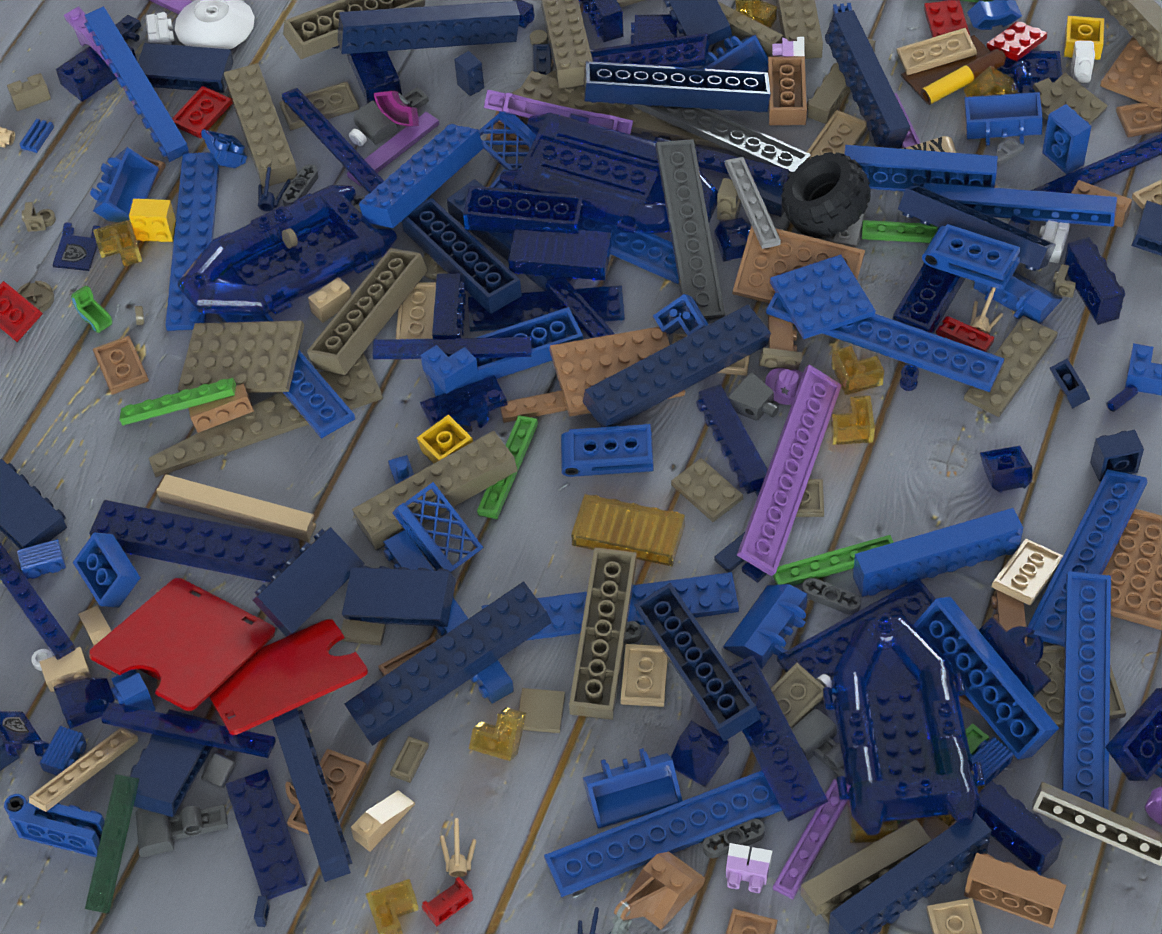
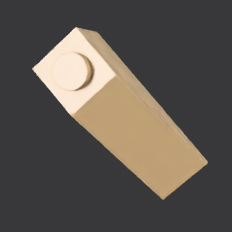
M98 605L78 614L93 646L111 632Z
M397 790L368 809L351 826L353 839L371 852L415 805V802Z

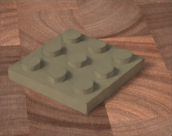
M1066 72L1040 95L1042 117L1047 121L1051 112L1067 104L1091 125L1108 107Z

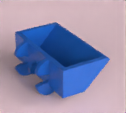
M756 35L744 38L741 41L736 36H732L730 39L724 40L726 51L721 47L716 49L717 57L712 52H707L706 55L703 53L700 56L702 64L700 68L768 72V57Z
M1040 92L964 97L967 139L985 138L986 146H990V138L1019 136L1020 144H1024V136L1042 135L1043 117Z
M126 147L115 158H108L107 162L112 167L102 163L101 170L104 174L101 180L103 182L97 184V188L101 192L92 188L90 194L97 200L93 209L95 213L107 221L131 224L129 213L133 198H148L159 168Z
M1014 271L1004 290L996 288L992 300L1016 312L1014 317L1017 319L1025 316L1041 324L1062 301V298ZM974 282V289L986 295L985 300L987 301L992 287Z
M790 584L767 585L723 648L763 669L773 654L782 656L786 652L782 648L786 645L784 638L786 635H792V627L802 628L806 622L802 619L806 617L804 610L807 606V593Z
M644 748L639 749L641 761L628 764L627 759H622L623 766L610 769L608 762L606 763L604 759L601 760L603 772L582 778L598 829L644 816L683 801L673 760L667 753L649 758L647 752H644Z

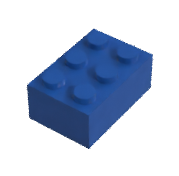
M1067 104L1063 105L1048 116L1042 153L1068 175L1085 163L1092 126Z
M94 532L73 561L74 566L99 606L119 608L141 578L113 534Z

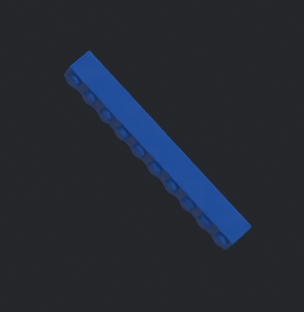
M103 6L86 14V23H84L88 33L92 32V39L95 45L101 47L102 50L100 52L104 60L108 59L110 62L108 65L111 72L117 74V81L120 87H125V94L128 100L134 102L135 112L143 117L141 120L146 129L149 128L152 132L150 136L153 142H158L160 146L158 149L162 157L166 156L168 161L171 162L181 157L183 153H189L185 139L105 7Z
M924 183L923 187L995 218L1046 222L1049 220L1059 223L1114 227L1117 211V197L938 183Z
M405 530L384 541L385 550L383 553L388 561L392 560L394 569L406 567L410 570L426 568L434 571ZM454 598L452 600L448 627L435 626L440 636L447 634L468 619ZM498 660L471 678L473 683L477 682L479 685L478 689L484 699L488 698L491 704L514 692L513 681Z

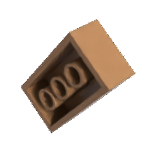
M805 56L768 57V77L771 93L769 125H806Z
M976 853L967 878L964 896L1053 929L1067 885L1062 884L1061 881L1055 878L1040 876L1033 870L1026 871L1018 868L1013 863L1001 862L994 859L991 855Z

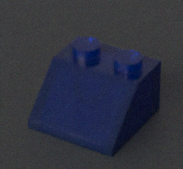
M691 720L680 735L671 755L675 770L706 787L728 756L729 741L726 740L724 742L720 736Z

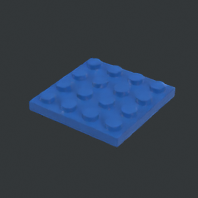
M842 255L770 278L771 286L803 339L875 316V308Z

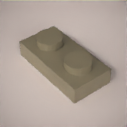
M763 348L759 358V366L798 370L802 361V352Z

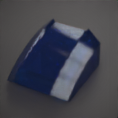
M743 218L721 221L714 230L723 262L743 257L752 226Z
M1020 446L980 452L988 480L992 488L999 493L1017 488L1025 489L1032 482V465Z
M82 678L54 686L56 696L70 729L113 711L115 698L107 678Z

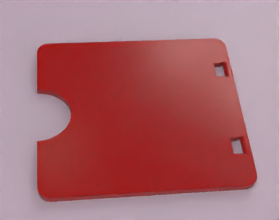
M175 578L93 646L89 651V657L92 661L118 675L133 669L153 671L159 676L161 681L159 687L155 690V694L186 711H192L275 636V627L182 578ZM194 591V592L198 593V594L201 595V596H200V597H197V596H195V595H193V594H191V593ZM248 619L254 623L251 625L244 620Z
M332 619L318 622L261 648L209 696L231 735L247 731L357 681L368 674L366 665L356 652L343 656L329 654L330 649L337 642L345 639L343 633Z

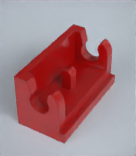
M457 877L452 886L431 901L427 902L425 900L422 902L421 907L436 927L473 901L472 890L460 877Z

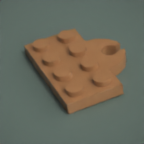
M327 749L320 761V765L339 821L367 769V764ZM286 782L287 797L295 805L287 824L291 828L309 834L294 786L290 782Z

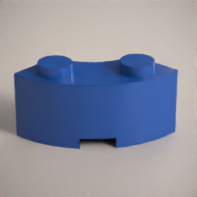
M979 0L967 12L973 27L981 30H992V27L999 25L1005 27L1022 16L1015 0H994L989 2Z

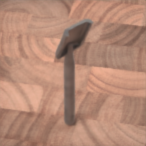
M249 730L234 735L224 753L213 752L201 776L202 779L222 788L225 787L236 764V760L229 756L235 751Z

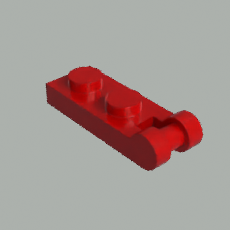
M949 316L944 318L942 326H939L935 331L938 336L946 337L952 341L987 352L994 342L993 336Z

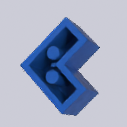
M683 294L653 315L662 332H666L669 335L682 327L688 336L709 325L694 299L687 294Z
M1133 343L1125 389L1162 396V364L1151 362L1154 347Z
M437 345L421 354L423 370L446 394L478 374L477 359L465 347L449 357Z
M136 669L111 678L114 687L110 689L115 699L118 700L124 716L129 715L132 722L156 710L149 691Z

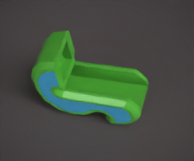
M85 285L72 293L71 300L75 309L84 321L90 323L95 332L100 333L112 325L113 320L110 314L94 300L89 286Z

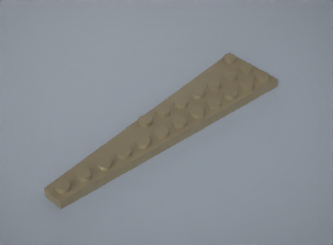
M531 71L516 94L550 104L633 120L631 128L633 133L642 134L643 131L653 133L652 136L655 137L660 135L669 136L670 140L676 141L678 139H694V144L728 150L646 112H642L632 105L584 101L583 86L559 88L557 78Z
M364 353L346 375L329 371L319 373L350 410L383 399ZM280 392L253 405L254 412L199 432L149 457V461L155 477L309 425V423L283 392Z

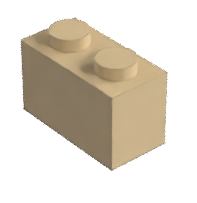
M339 277L308 297L311 313L324 323L337 314L352 296L350 287Z
M81 647L39 661L50 692L60 691L65 687L82 683L92 678Z

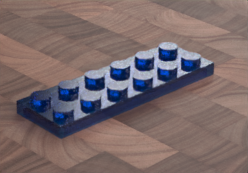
M266 769L226 783L225 786L261 895L266 896L269 900L307 886L268 770Z

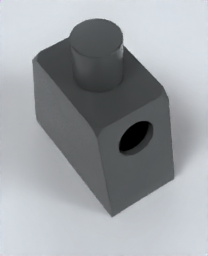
M752 373L728 397L729 410L755 421L759 420L764 413L774 417L779 407L773 404V390Z

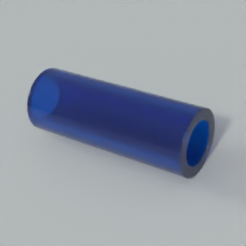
M1129 385L1106 403L1108 409L1115 412L1138 394L1136 387Z

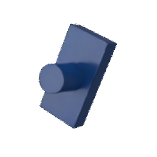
M407 455L388 460L395 485L414 475Z

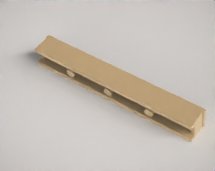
M167 474L159 488H157L160 502L310 542L316 527V523L312 522L314 514Z

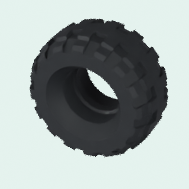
M828 152L820 156L816 155L800 164L789 175L788 181L784 183L782 189V208L792 225L800 233L812 236L813 238L835 236V234L842 233L849 226L855 224L860 219L859 217L865 213L868 207L867 203L870 202L871 197L870 182L855 159L852 160L849 156L839 152L835 154Z

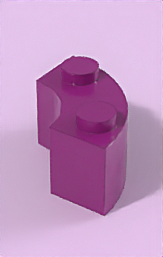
M398 92L374 93L378 108L392 122L403 126H419L417 108L405 105L400 100Z

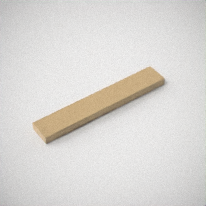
M122 727L30 795L29 803L47 812L137 743L138 736Z

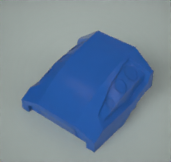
M202 129V138L220 166L237 168L246 162L245 146L235 136Z

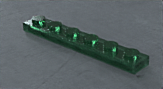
M115 774L85 909L108 914L110 912L139 784L138 778Z

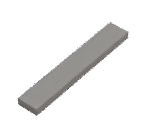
M744 157L725 160L726 169L761 248L779 246L781 240Z

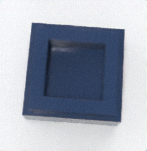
M258 896L254 919L258 927H265L267 925L270 905L266 896Z

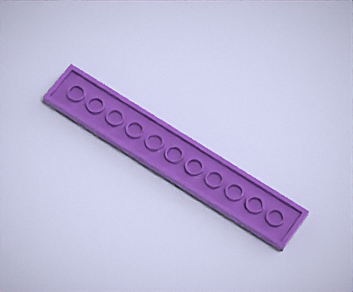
M811 365L804 369L737 556L770 576H773L777 571L842 386Z

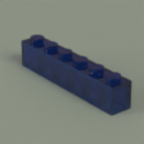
M721 384L699 391L698 400L696 401L697 407L700 412L703 411L707 426H711L715 441H719L721 444L723 456L728 457L729 466L732 472H736L740 487H744L747 494L761 490L768 469Z

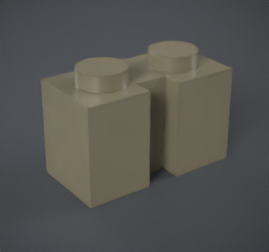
M41 73L27 77L28 81L22 83L19 80L7 85L11 100L17 111L51 100Z
M723 178L717 194V219L736 223L741 208V201L732 180Z

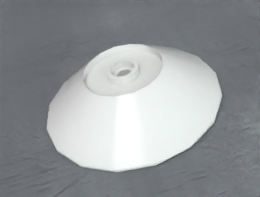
M195 0L184 7L176 18L175 33L178 40L185 46L232 49L247 39L253 30L255 17L250 6L242 0Z

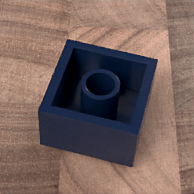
M1135 429L1121 431L1112 435H1102L1095 439L1090 463L1098 481H1102L1107 469L1128 474L1138 473L1144 448Z

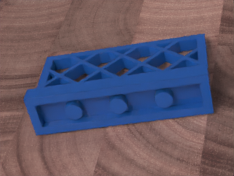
M499 111V114L479 130L480 136L491 134V141H483L481 139L483 148L505 169L521 176L518 173V168H529L528 173L523 176L528 180L547 163L551 164L555 161V151L516 115ZM500 120L504 124V129H494V124ZM493 134H504V141H493ZM506 134H515L517 141H506ZM493 145H503V152H495ZM506 145H516V152H506ZM519 145H527L529 152H519ZM505 156H516V164H508L505 161ZM518 156L529 157V164H518ZM531 157H540L542 161L539 164H531Z
M434 482L405 503L396 507L392 512L436 571L442 568L449 570L451 573L484 548ZM432 489L437 496L436 503L425 501L426 492ZM411 503L421 504L420 514L412 513L408 505ZM424 505L435 506L434 516L423 515ZM439 507L448 510L449 519L438 517ZM423 519L434 520L433 531L424 529L422 526ZM437 521L448 523L447 533L436 531ZM451 524H457L461 527V535L450 534ZM435 535L446 537L445 547L437 546ZM450 538L461 539L459 550L449 548ZM464 540L471 541L476 549L472 552L464 551ZM448 552L459 553L458 562L454 565L447 559Z

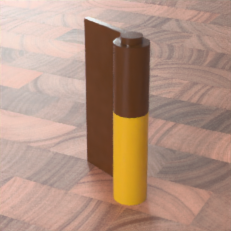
M973 35L970 38L976 48L977 55L911 75H907L904 72L901 74V77L928 105H931L1003 66L1006 56L1003 51L998 49L990 51Z

